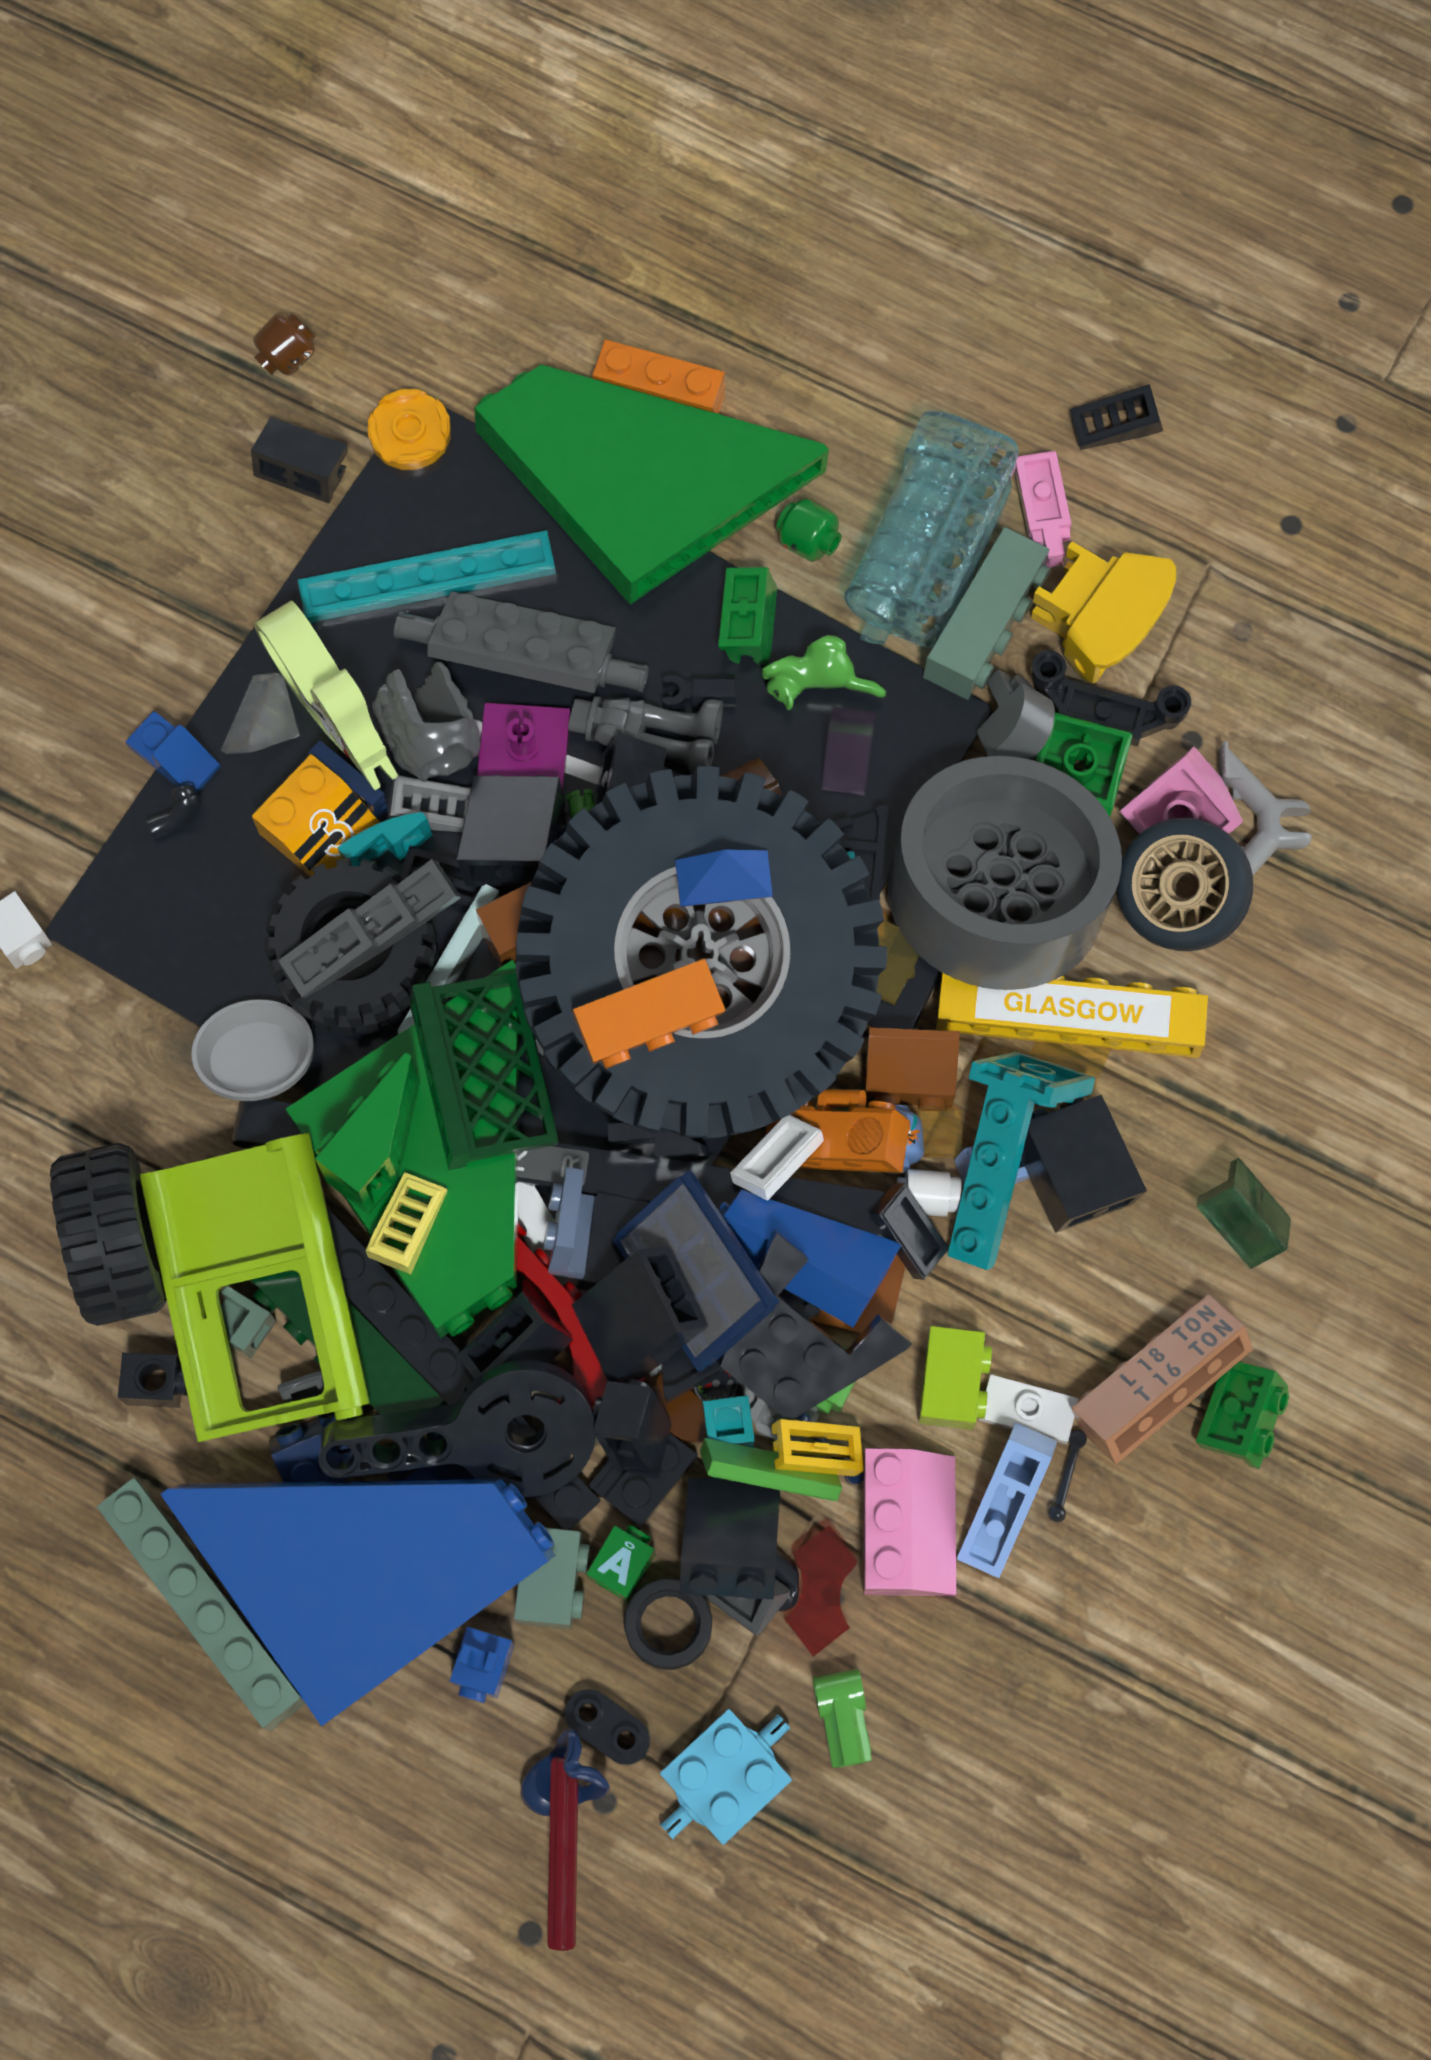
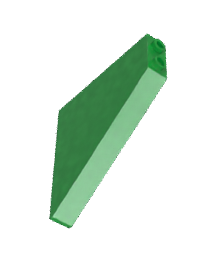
M542 364L530 372L520 373L513 379L510 385L496 394L490 393L486 395L474 407L475 431L629 604H632L824 474L829 449L824 443Z
M511 960L487 977L516 972V964ZM509 987L492 989L483 1000L503 1014L507 1012L513 1003ZM476 992V993H471V994H473V995H475L476 997H478L481 992ZM456 996L443 1005V1010L446 1014L461 1022L472 1004ZM477 1009L466 1026L488 1039L499 1021ZM514 1011L510 1018L518 1022L516 1012ZM414 1024L287 1107L286 1111L300 1134L310 1133L314 1153L317 1157L319 1155L317 1148L324 1137L332 1130L338 1132L349 1119L347 1113L352 1104L362 1095L368 1097L379 1084L377 1078L385 1065L393 1059L398 1061L405 1052L411 1055L420 1085L399 1180L370 1215L366 1214L345 1196L343 1197L372 1237L404 1172L448 1190L412 1274L393 1268L434 1330L442 1338L448 1333L451 1336H456L465 1331L474 1323V1315L486 1307L490 1310L500 1307L512 1297L511 1290L517 1287L518 1153L471 1161L467 1163L466 1167L448 1170ZM447 1025L451 1037L455 1030ZM504 1026L493 1043L516 1056L520 1050V1034ZM460 1034L452 1048L454 1055L471 1065L482 1046ZM487 1051L476 1069L498 1082L510 1064ZM457 1067L459 1078L461 1079L465 1072ZM514 1068L503 1085L519 1095V1070ZM472 1076L469 1077L462 1088L464 1097L479 1107L483 1105L493 1090ZM497 1093L486 1111L509 1124L519 1106ZM467 1110L471 1122L475 1114ZM480 1119L472 1131L476 1148L495 1144L503 1132ZM519 1120L513 1127L517 1131H519ZM507 1136L504 1142L513 1141L515 1139H513L510 1136ZM409 1189L406 1195L427 1205L432 1198L413 1189ZM402 1205L399 1211L418 1220H421L424 1214ZM397 1221L394 1222L392 1227L413 1236L416 1230ZM390 1237L387 1238L385 1243L402 1251H405L408 1244Z

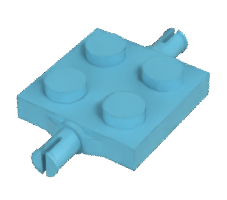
M728 1708L659 1773L675 1791L678 1802L681 1805L664 1822L660 1823V1826L666 1831L680 1819L667 1832L672 1839H675L674 1837L694 1820L707 1827L717 1840L724 1845L792 1781L791 1777L776 1762L773 1751L770 1748L791 1729L784 1722L771 1734L783 1721L778 1714L757 1733L745 1727Z

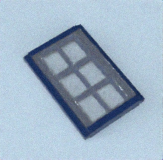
M686 1171L682 1176H678L628 1222L613 1239L625 1260L637 1250L669 1245L708 1323V1327L682 1347L697 1371H703L708 1366L714 1364L780 1303L692 1171Z

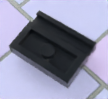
M669 1433L659 1475L617 1469L609 1459L589 1484V1488L642 1529L692 1466L698 1455Z

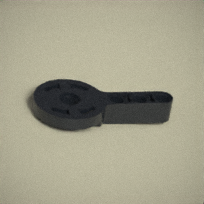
M535 1360L507 1362L491 1368L480 1375L468 1389L464 1387L456 1404L331 1422L324 1428L321 1434L319 1465L326 1475L336 1479H344L444 1464H458L465 1467L476 1479H502L506 1486L513 1484L523 1497L544 1495L560 1489L571 1482L588 1463L596 1439L593 1433L595 1426L594 1409L590 1397L583 1386L563 1369ZM533 1391H541V1392H545V1393L554 1395V1396H556V1397H558V1398H560V1397L563 1395L564 1398L560 1401V1400H558V1399H556V1398H554V1397H551V1396H548V1395H545V1394H541V1393H534V1394H533V1397H532V1392H533ZM508 1395L509 1398H510V1400H508L507 1397H504V1398H502V1399H500V1400L494 1402V1403L491 1404L485 1411H482V1410L478 1409V1406L484 1409V1408H485L487 1405H489L492 1401H494L495 1399H497V1398H499V1397H501V1396ZM531 1415L540 1419L543 1422V1427L537 1434L531 1437H520L510 1431L508 1423L517 1416ZM436 1432L444 1437L431 1441L424 1438L423 1435ZM392 1439L397 1444L392 1447H384L379 1445L377 1441ZM336 1445H344L350 1448L351 1451L336 1453L331 1448ZM567 1462L566 1464H563V1465H562L560 1468H558L557 1470H555V1471H553V1472H551V1473H548V1474L543 1475L544 1473H547V1472H549V1471L555 1469V1468L558 1467L560 1464ZM499 1472H503V1473H505V1474L512 1475V1476H518V1477L507 1476V1475L501 1474V1473H499Z

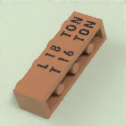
M1209 1294L1197 1304L1189 1306L1177 1321L1165 1331L1154 1335L1142 1350L1130 1360L1119 1364L1112 1375L1095 1389L1089 1390L1081 1396L1078 1403L1071 1408L1080 1430L1115 1465L1118 1464L1253 1350L1245 1325Z

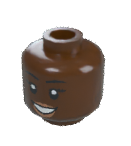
M293 313L288 317L284 314H276L255 334L253 342L260 352L254 358L271 375L279 370L282 374L291 376L314 354L315 348L311 341L315 336Z

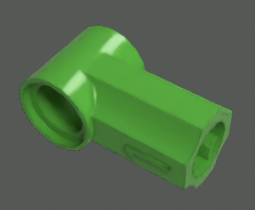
M859 1669L813 1676L819 1718L824 1720L832 1768L871 1762V1748L863 1711H866V1703Z

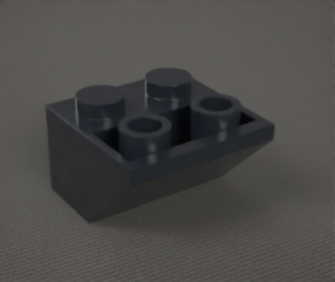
M527 1279L522 1280L511 1291L513 1295L506 1303L492 1310L461 1340L457 1356L474 1380L489 1369L507 1362L535 1360L550 1363L573 1341ZM508 1395L499 1397L500 1399L507 1397L510 1400Z

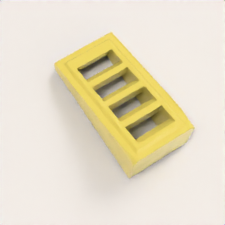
M404 1172L365 1250L368 1258L412 1274L448 1190ZM409 1189L431 1196L429 1204L427 1205L407 1197ZM402 1205L424 1213L421 1220L400 1213ZM397 1221L416 1229L413 1236L392 1228L394 1222ZM390 1237L408 1244L405 1251L385 1244L387 1238Z

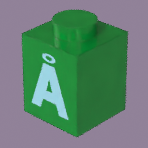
M630 1525L627 1526L625 1531L614 1526L586 1574L588 1580L629 1602L656 1555L655 1549L649 1546L652 1538Z

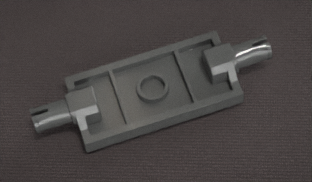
M451 591L441 615L437 616L435 620L400 611L394 626V638L428 644V657L595 693L597 686L605 688L606 684L638 690V692L643 693L649 673V665H639L612 659L610 651L615 640L616 627L599 624L594 621L561 616L553 612L520 607L512 603L479 598L471 594Z

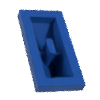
M725 849L675 860L680 907L773 897L767 850Z

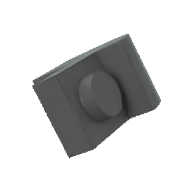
M998 669L987 682L999 708L977 730V734L987 756H1012L1033 760L1046 744L1052 731L1055 717L1053 701L1035 691L1031 684L1023 677L1016 675L1013 678Z

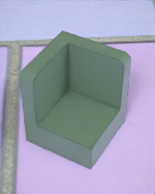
M225 1286L221 1291V1294L225 1297L221 1309L229 1345L251 1359L277 1321L270 1312L229 1286Z

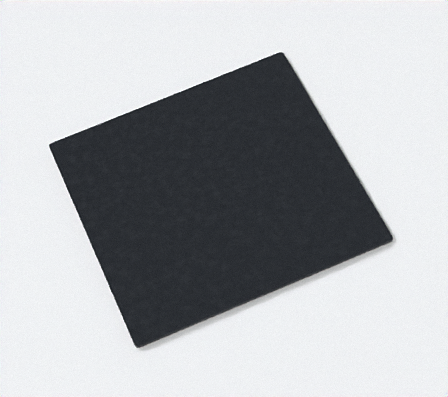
M446 407L445 409L451 422V440L445 453L433 464L418 470H400L389 466L374 453L261 617H265L289 601H293L304 614L298 579L547 530L556 574L461 594H471L479 598L512 603L520 607L553 612L561 616L594 621L599 624L616 627L615 640L610 651L612 659L639 665H649L647 683L643 693L638 692V690L606 684L605 688L597 686L595 693L482 669L428 657V644L394 638L395 621L400 611L435 620L437 616L441 615L449 596L310 623L339 670L346 669L361 691L372 724L383 743L382 745L386 747L387 757L398 776L419 779L402 769L394 761L393 753L390 751L389 745L379 729L378 720H376L372 709V702L377 697L379 687L386 684V677L394 670L400 669L407 688L411 692L417 711L424 723H427L417 706L415 692L417 688L425 685V678H428V675H432L431 668L434 667L436 662H442L448 668L451 681L459 688L461 695L468 700L467 708L472 712L473 719L483 722L485 703L569 708L572 711L576 698L593 701L596 696L601 697L602 703L606 699L630 698L631 701L644 700L646 704L663 708L662 697H675L679 693L674 688H663V676L677 675L685 681H693V678H736V708H723L717 745H714L712 767H719V776L759 757L775 780L778 781L782 796L789 790H792L808 800L805 811L821 824L828 818L833 822L848 817L852 820L875 812L876 807L882 805L889 806L880 894L888 882V874L903 819L911 800L918 790L934 775L947 767L962 762L978 736L977 730L990 717L991 708L986 702L971 695L969 700H966L924 679L925 669L777 589L770 664L790 655L803 657L811 643L827 635L837 636L846 643V654L853 663L856 677L875 681L886 691V696L882 698L845 687L836 689H804L794 700L792 709L787 710L784 703L777 701L773 695L767 692V684L770 680L763 678L762 669L768 665H758L753 661L754 658L748 655H741L740 663H734L728 658L725 650H720L718 647L726 568H738L737 566L711 552H707L632 604H629L475 431V423ZM255 627L185 727L221 766L196 794L200 795L201 806L189 825L154 840L146 820L172 809L176 804L172 791L177 787L155 770L46 929L47 936L53 942L199 1028L219 1010L246 1000H271L293 1008L291 1004H287L268 967L269 960L265 954L264 940L269 937V934L265 927L268 916L271 914L277 915L278 913L274 903L281 893L290 895L293 892L290 882L299 875H302L305 880L310 878V876L259 834L252 815L309 756L308 752L319 740L362 774L352 760L329 738L296 697L265 649ZM685 704L676 711L697 713L700 708H693L692 704ZM646 727L645 733L679 741L692 742L697 740L692 737ZM570 731L567 755L600 767L602 754L607 746L597 741L586 740V734ZM479 755L473 758L469 765L448 776L430 777L426 781L471 788L473 777L477 776ZM665 759L664 766L672 770L673 777L691 775L686 766ZM378 766L374 771L380 784L379 789L384 792V798L388 805L390 787L393 780ZM568 773L565 774L564 798L566 808L563 822L571 820L566 795L572 791L579 790L580 796H583V789L593 790V799L595 801L597 784ZM404 797L402 808L410 809L412 797ZM421 798L420 811L428 812L429 798ZM439 799L438 814L445 815L447 799ZM457 800L455 817L463 818L465 801ZM387 810L378 819L380 823L386 821ZM431 830L433 836L417 847L457 859L462 832ZM388 850L376 859L375 862L379 871L383 872L384 868L389 866L400 873L405 858L399 862ZM415 861L413 866L421 868L426 863ZM443 869L446 875L463 880L461 873ZM519 887L493 888L499 890L500 897H502L518 889ZM457 890L461 895L474 897V894ZM450 905L432 918L438 940L436 946L439 959L468 910ZM483 938L457 983L485 978L499 969ZM393 945L337 980H356L370 975L387 960ZM456 996L448 997L444 1004H446ZM408 1007L401 1012L404 1019L410 1010ZM312 1019L306 1021L312 1032L314 1053L309 1068L296 1085L309 1093L397 1036L398 1029L404 1020L394 1026L391 1025L389 1020L379 1023L380 1032L367 1034L365 1027L356 1028L355 1036L341 1035L337 1027H332L330 1032H326L316 1028ZM532 1033L559 1140L558 1143L655 1157L654 1142L621 1145L608 1142L607 1123L618 1122L612 1120L611 1115L602 1111L594 1104L588 1105L573 1092V1087L559 1072L555 1073L544 1056L538 1052L535 1041L536 1037ZM520 1035V1048H521L522 1045H523V1041H522V1037H521V1035ZM524 1053L520 1060L528 1064L526 1054ZM519 1070V1095L526 1099L534 1086L532 1078ZM535 1095L531 1100V1103L538 1107ZM525 1110L519 1118V1132L527 1137L545 1135L542 1120ZM731 1135L712 1140L691 1138L708 1147V1156L673 1158L670 1160L713 1166ZM539 1193L546 1207L549 1208L550 1195ZM549 1210L555 1220L556 1211Z

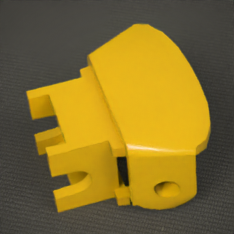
M1072 541L1067 547L1066 557L1074 563L1068 561L1065 565L1063 572L1065 576L1052 594L1040 586L1037 588L1033 600L1037 605L1032 611L1031 618L1063 637L1065 640L1062 643V647L1065 649L1064 656L1081 678L1087 682L1096 683L1107 668L1120 663L1139 646L1160 618L1170 601L1176 583V566L1171 559L1124 552L1120 558L1112 556L1110 561L1106 562Z

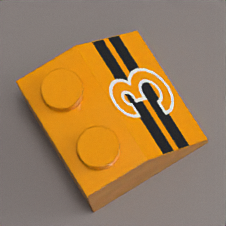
M312 754L252 815L259 834L310 877L314 875L312 867L322 863L325 864L326 869L337 867V859H342L337 848L358 833L380 823L349 786Z

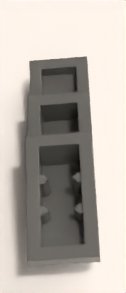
M431 859L398 885L389 884L356 910L348 908L278 961L301 997L306 998L383 952L456 902L461 896L438 861Z

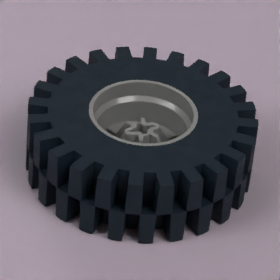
M697 766L692 775L674 777L671 769L660 770L650 773L645 783L630 788L627 787L626 783L614 787L605 793L601 803L589 811L583 808L568 822L565 833L555 844L551 843L544 852L531 885H528L518 924L516 978L524 1006V1014L532 1033H534L537 1042L543 1050L545 1060L553 1071L561 1074L573 1087V1092L588 1105L594 1104L602 1111L612 1116V1120L618 1123H627L650 1132L659 1133L660 1128L679 1133L680 1137L702 1138V1140L719 1139L729 1135L750 1132L792 1114L813 1097L821 1094L837 1079L835 1076L840 1072L845 1063L853 1059L860 1050L865 1040L862 1038L868 1021L876 1015L882 994L876 992L879 975L886 969L887 946H879L877 930L884 921L883 911L879 899L870 901L869 894L864 885L865 880L870 874L860 856L850 859L847 852L839 844L844 833L830 818L821 824L806 812L805 808L808 800L798 793L789 790L784 796H781L763 788L766 778L745 772L739 780L719 777V767ZM725 849L768 851L773 897L705 904L704 912L696 911V913H694L693 906L680 907L675 860ZM670 908L682 910L687 917V926L679 931L667 928L663 921V913ZM714 910L726 911L732 919L731 929L726 932L714 931L708 923L709 913ZM640 913L658 928L660 934L657 938L632 928ZM756 917L764 933L739 941V937L735 932ZM698 937H701L703 952L711 954V959H706L709 970L714 971L712 977L715 985L724 989L730 998L729 1006L725 1009L726 1011L716 1017L719 1025L692 1035L690 1027L672 1034L675 1040L674 1043L651 1052L648 1051L646 1044L629 1050L630 1060L605 1069L602 1061L592 1065L572 1015L573 1009L634 986L633 982L652 976L658 977L694 963L695 959L687 958V952L693 951ZM645 946H655L660 949L664 957L662 966L656 969H649L643 966L639 960L640 950ZM677 949L680 950V961L678 962L675 960ZM737 949L749 952L753 958L752 969L743 973L733 969L729 960L730 953ZM736 980H742L762 988L760 995L754 1003L733 986Z

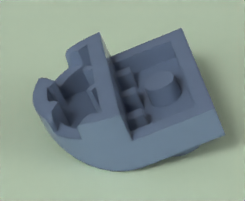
M566 1167L561 1184L553 1183L548 1209L556 1211L555 1223H547L543 1249L551 1250L549 1274L582 1280L586 1269L595 1196L581 1194L584 1170Z

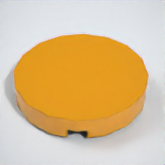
M400 389L385 395L378 402L374 412L372 413L371 411L368 418L369 442L375 455L385 464L400 470H418L433 464L445 453L451 440L450 417L444 404L437 398L435 400L433 397L428 396L427 392L419 389Z

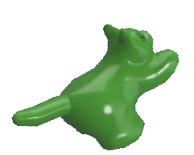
M827 635L811 643L803 657L790 655L762 669L763 678L770 680L767 684V692L773 695L777 701L784 703L787 710L792 709L794 700L804 689L810 688L836 689L845 687L883 698L886 696L885 689L875 681L856 677L853 663L846 654V643L837 636Z

